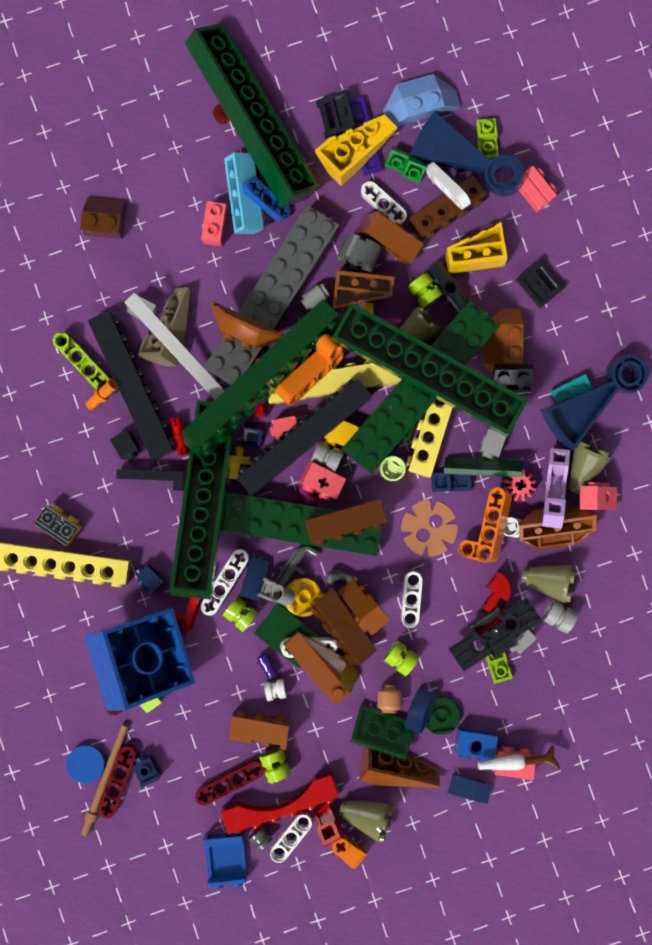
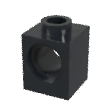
M128 430L110 439L121 460L127 459L130 461L138 456L137 453L141 451Z

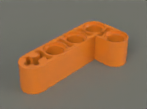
M324 334L316 344L317 351L276 388L275 393L289 406L294 405L342 360V346L333 342L329 334Z
M495 487L490 491L479 541H462L459 545L461 556L481 562H495L498 559L512 501V495L509 490ZM498 511L499 517L497 520H494V513ZM491 530H493L495 533L493 539H490L489 533ZM471 544L473 550H472V552L469 554V553H468V546ZM487 549L490 550L489 558H486L485 552Z

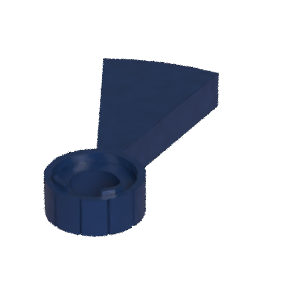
M437 112L431 115L419 132L411 155L421 162H434L436 165L485 174L486 186L496 196L509 197L518 192L524 182L523 165L516 157L504 154L489 160ZM503 169L510 170L514 175L511 182L506 184L499 183L495 178L498 171Z
M636 355L615 357L606 369L607 382L540 410L551 432L568 450H575L617 392L634 393L644 387L648 379L647 366ZM626 365L630 366L634 371V377L629 383L625 382L622 378V370Z

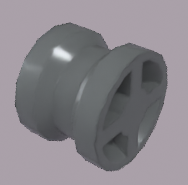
M264 826L256 829L248 837L250 842H254L257 851L262 850L273 839L271 835L265 832Z

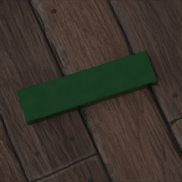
M446 457L444 464L445 474L522 477L523 460Z

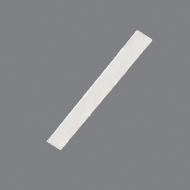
M133 293L125 301L127 306L216 400L224 392L222 387L143 301Z

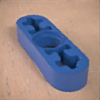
M252 177L243 183L242 189L244 194L273 219L282 221L290 216L289 206L281 208L272 191L260 180ZM264 195H267L269 197V204H266L264 202Z

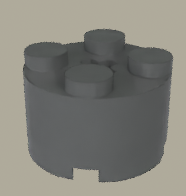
M347 234L336 261L341 264L350 265L349 269L354 272L360 273L362 270L367 274H372L379 258L381 247L367 238L364 241L360 239L359 235Z

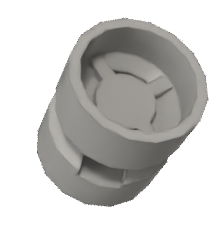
M320 440L310 462L319 466L324 465L325 469L335 473L344 451L336 447L330 449L329 444Z
M553 599L547 606L542 621L551 626L556 624L558 630L567 634L573 628L579 614L570 607L564 608L561 602Z

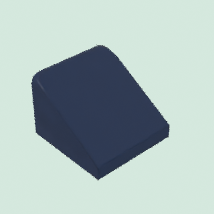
M246 422L242 444L261 448L265 425Z

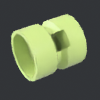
M390 456L385 458L380 464L379 472L385 480L397 481L404 476L405 464L399 457Z

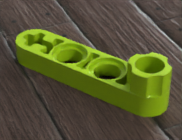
M66 333L54 335L53 345L95 389L101 385L95 379L97 376L103 381L110 379L72 337ZM61 339H67V343L64 346H60L62 344ZM76 351L82 353V359L79 362H75L72 359V355ZM89 365L95 367V373L91 376L85 373V369Z

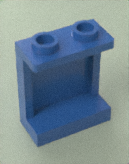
M228 833L205 835L203 845L206 851L208 887L220 889L224 885L239 887L246 883L248 876L243 833L238 835L233 833L229 835Z

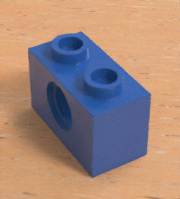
M458 727L454 751L456 754H459L460 758L470 759V756L478 757L480 761L495 759L498 736L492 732ZM479 741L480 747L475 750L472 749L471 744Z

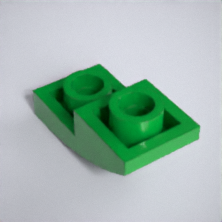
M393 146L385 161L386 167L401 172L402 177L420 183L427 168V165L417 158Z

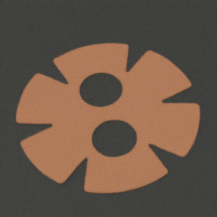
M423 500L414 504L412 509L416 516L406 512L402 520L401 531L413 532L403 538L404 542L413 552L419 555L423 554L426 545L429 557L447 551V547L442 540L453 544L457 536L458 525L446 524L456 518L454 513L448 506L439 501L436 502L433 511L431 510L430 500ZM434 514L440 515L443 520L442 525L438 528L432 527L429 523L430 517ZM424 528L429 531L430 537L426 542H421L417 539L416 534L419 529Z

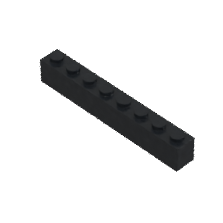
M107 311L89 319L88 323L118 384V388L151 460L155 461L175 452V441L172 436H168L165 430L168 429L164 418L160 419L157 413L160 409L156 401L152 402L150 394H152L151 389L147 383L144 384L142 380L144 374L140 366L136 367L133 361L136 357L132 349L128 350L126 342H128L125 333L120 332L118 328L120 322L116 314L112 315L111 312Z
M358 378L355 381L353 379L349 380L343 386L345 389L342 392L338 393L336 391L328 398L330 401L325 406L320 404L313 410L314 415L310 418L304 417L298 422L300 426L297 429L293 430L291 428L283 435L284 439L281 442L275 441L268 447L269 452L265 455L259 454L253 459L255 462L250 467L246 465L238 472L239 476L237 479L251 496H254L372 399L373 396Z

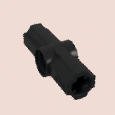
M438 261L428 268L426 272L429 273L434 280L433 282L443 292L442 296L449 301L459 314L470 300L459 287V283L451 277L442 263ZM452 285L455 291L448 293L445 290V286Z

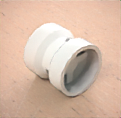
M512 517L507 518L504 534L519 538L518 523L522 520Z
M283 679L277 680L276 683L264 682L267 702L273 701L277 697L280 699L286 698Z

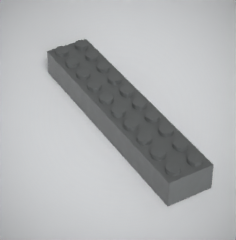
M306 205L238 313L276 330L337 235L339 225ZM222 337L204 368L224 382L232 385L255 363V359L259 358L266 346L258 349L252 347L249 350L241 346V342L236 339L232 342Z

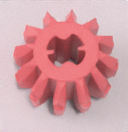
M522 469V477H509L510 480L504 479L503 481L509 484L503 489L510 490L511 495L514 494V501H517L519 496L521 501H525V495L529 498L532 497L529 490H536L535 487H531V484L536 483V480H529L532 474L529 473L525 476V469ZM521 480V484H524V486L517 490L518 486L516 487L515 484Z

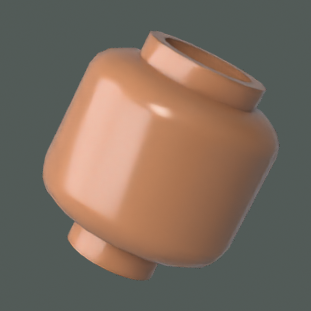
M385 685L384 689L378 690L377 707L382 710V713H397V710L402 708V691L396 689V685Z

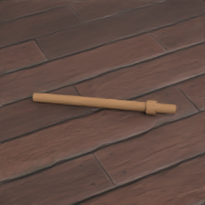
M122 724L90 810L86 812L84 817L85 823L81 831L83 836H88L91 826L95 823L98 816L97 810L129 728L127 725Z

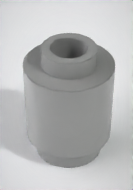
M322 284L315 285L301 295L303 298L301 303L307 310L309 308L312 309L321 300L326 302L330 295Z

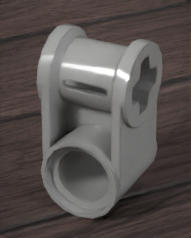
M263 578L264 583L257 596L286 606L293 603L295 593L292 589Z

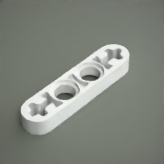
M434 162L427 165L425 172L431 181L461 210L471 204L467 194Z
M238 549L233 552L214 582L212 596L220 599V602L218 603L216 600L213 604L215 609L207 611L205 603L209 604L211 600L204 599L201 604V610L205 615H213L218 611L248 563L249 555L245 550ZM243 553L245 561L239 562L237 566L241 567V569L238 570L235 566L230 565V562L232 561L235 564L237 560L235 555ZM227 569L235 571L234 579H227L225 577ZM217 585L225 587L224 595L219 596L215 593Z

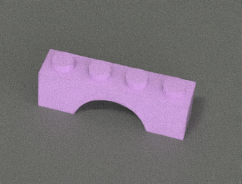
M550 448L542 526L562 529L565 515V492L570 450Z

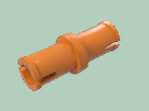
M109 379L106 384L97 388L94 394L85 401L87 408L95 410L102 402H106L109 396L118 389L117 382Z

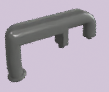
M304 545L295 550L274 582L285 586L295 570L305 576L307 572L298 567L299 563L306 553L313 557H318L319 550L311 545Z

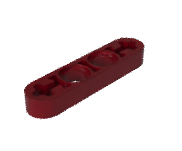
M132 745L123 746L118 753L98 809L100 816L103 818H111L118 809L132 766L137 757V750ZM130 750V754L133 757L130 756L126 763H119V760L123 762L125 759L123 752ZM123 767L126 770V776H117L116 769ZM111 786H117L120 793L112 795L109 791ZM109 800H113L110 809L113 811L106 813V809L103 807L107 806Z
M252 760L201 786L195 794L196 802L203 806L208 805L259 779L264 773L261 761ZM252 765L260 767L258 774H256V772H252L249 774L250 778H247V773L244 771V769H246L247 772H249L253 768ZM236 773H240L243 775L244 780L241 783H236L233 780V776ZM218 782L226 784L227 789L224 792H219L216 789ZM212 786L213 793L208 795L207 800L200 798L201 792L203 791L205 794L210 792V787Z

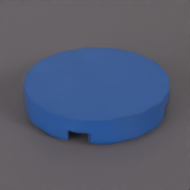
M83 744L76 747L69 754L66 760V769L74 781L81 784H89L96 781L102 775L105 769V757L98 747L91 744Z

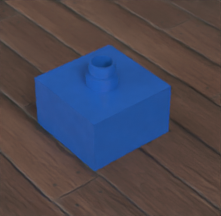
M173 608L154 611L84 635L106 711L128 710L195 684Z

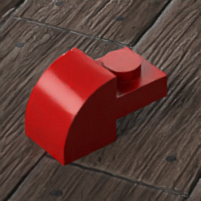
M496 571L486 586L492 592L481 606L489 613L495 610L494 607L500 605V598L508 601L511 594L509 581L504 575Z
M326 804L312 812L318 826L316 828L324 847H328L344 838L342 825L338 823L330 804Z

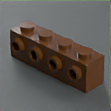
M474 176L458 185L467 194L471 202L463 210L444 194L409 218L408 223L421 241L425 238L427 240L431 239L437 234L435 231L440 228L446 229L452 224L451 221L456 217L458 219L462 218L468 213L467 210L472 206L477 208L484 202L483 199L486 193Z
M381 499L305 520L311 544L315 543L316 546L327 543L326 539L334 537L335 541L346 538L345 534L353 532L354 535L364 533V528L371 526L373 530L384 527L383 523L387 522Z
M325 589L309 602L312 607L311 612L314 616L320 618L323 622L322 627L327 633H331L334 637L333 642L338 648H342L345 653L344 656L350 664L361 665L377 651L333 589Z

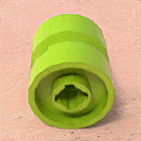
M428 272L418 277L408 286L414 296H418L417 301L423 308L428 307L443 295L437 285H433L434 280Z
M237 596L222 616L230 622L234 621L235 626L244 632L258 615V612L251 606L246 607V602Z
M397 640L389 649L383 661L392 667L396 666V670L406 677L412 671L420 656L412 650L407 651V647Z
M275 748L259 756L262 767L266 768L265 775L268 783L281 781L291 775L288 763L284 762L286 756L283 749Z

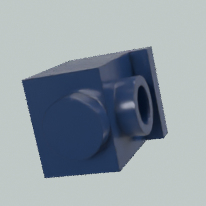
M150 564L146 567L142 565L135 572L136 577L139 579L138 583L144 589H149L147 592L149 595L153 594L166 581Z
M152 754L147 757L142 755L135 759L132 767L141 788L160 779L162 775ZM142 768H147L148 773L144 774Z

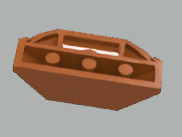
M214 301L210 303L219 330L223 333L222 337L232 342L236 339L241 342V346L249 350L252 347L258 349L275 343L284 336L283 333Z
M501 308L491 318L500 326L483 345V365L492 376L494 365H523L524 324L521 308Z
M573 505L565 506L562 529L542 526L544 509L533 510L518 523L519 541L534 549L541 550L576 545L590 533L596 532L597 515L594 512L580 509Z

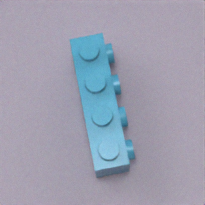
M234 152L224 158L234 234H255L264 229L261 208L244 194L242 185L252 177L257 178L256 164L249 153Z

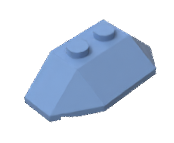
M431 74L396 84L383 113L399 127L430 118L434 112L440 115L461 109L456 89L436 75Z

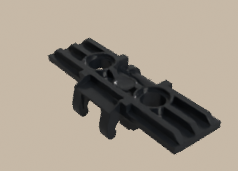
M527 597L505 612H502L497 605L494 607L495 610L474 624H469L473 633L448 648L463 672L490 654L494 659L499 658L501 654L510 648L519 645L515 638L542 621ZM497 617L501 619L502 623L483 635L479 633L478 630ZM507 619H515L517 627L510 630L506 625ZM475 640L483 641V650L477 651L474 649L473 643Z

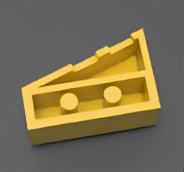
M500 222L488 230H483L471 238L468 237L448 247L445 255L448 273L453 274L505 266L508 257L502 223Z

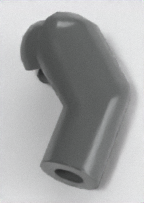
M337 569L327 573L326 582L330 585H334L336 580L348 583L354 578V575L342 569Z

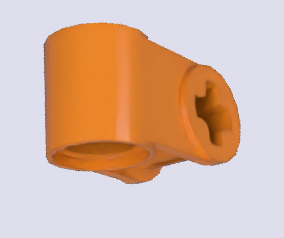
M345 834L344 838L332 844L333 852L353 869H356L368 855L361 845L351 840Z

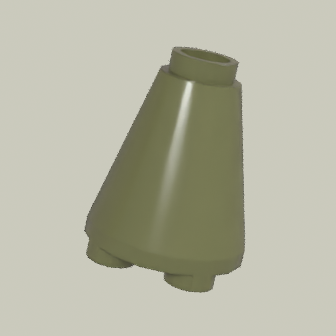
M422 306L416 307L399 328L426 344L435 341L442 333L439 326L430 321L432 316Z
M584 439L573 450L568 479V489L577 494H580V486H588V482H593L612 458L609 455L610 451L608 449L592 447V443Z
M572 565L524 568L522 583H526V586L562 603L570 602L573 593V586H570V583H574L577 568H573Z
M343 800L339 815L343 816L344 820L373 840L384 843L387 834L385 830H389L392 823V818H389V816H392L395 805L386 802Z

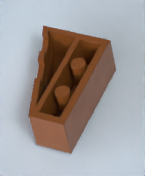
M379 211L365 214L354 234L359 236L363 234L382 247L387 254L404 264H412L423 246V243L419 241L420 238L413 233L404 231V227L401 224L390 221L388 219L389 216L384 212Z
M337 270L333 309L350 306L351 302L359 304L392 297L394 277Z
M356 576L338 590L352 611L350 613L364 633L368 630L373 635L390 621L380 605Z
M238 710L231 716L229 740L251 744L253 742L263 743V746L270 747V744L281 745L280 749L286 750L290 719H286L284 715L267 717L265 713L249 715L247 711Z

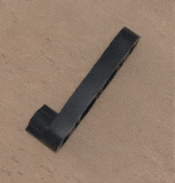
M116 469V479L173 481V490L184 491L187 472Z

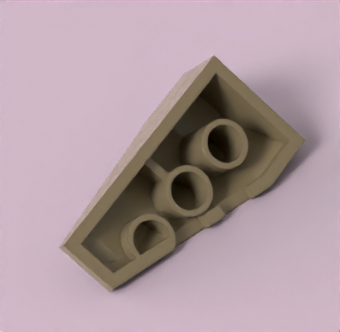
M188 287L175 288L163 307L165 312L159 318L183 346L190 289ZM152 332L150 335L146 334L137 356L162 366H177L179 361Z

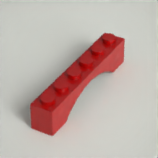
M329 771L314 776L300 794L287 802L274 806H255L240 801L222 807L221 815L228 835L231 833L238 835L243 833L246 828L252 827V829L261 827L264 822H277L282 816H295L299 814L300 810H312L317 808L318 804L324 802L325 804L333 803L336 801V798H339L332 772Z

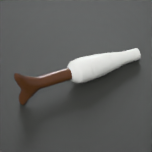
M553 745L543 756L523 757L520 754H514L478 762L479 770H520L525 765L543 763L560 770V766L554 757L555 749Z

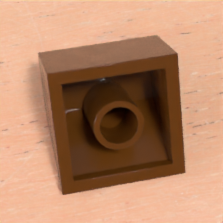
M88 197L82 210L81 232L87 236L123 239L126 201Z

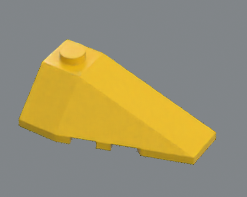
M384 114L365 122L363 126L352 130L351 128L342 135L330 137L315 150V153L329 175L342 186L364 166L398 127Z

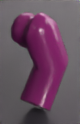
M300 484L298 497L302 503L308 506L315 505L316 498L303 490V485Z

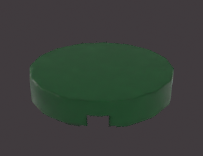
M436 696L437 698L428 712L431 718L426 728L436 735H446L454 731L458 726L460 711L452 699L446 696Z

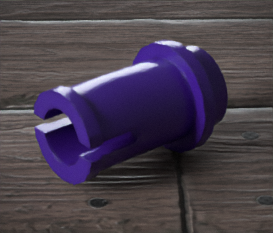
M264 653L256 658L258 661L257 665L261 666L266 678L269 679L277 675L278 672L270 660L271 656Z

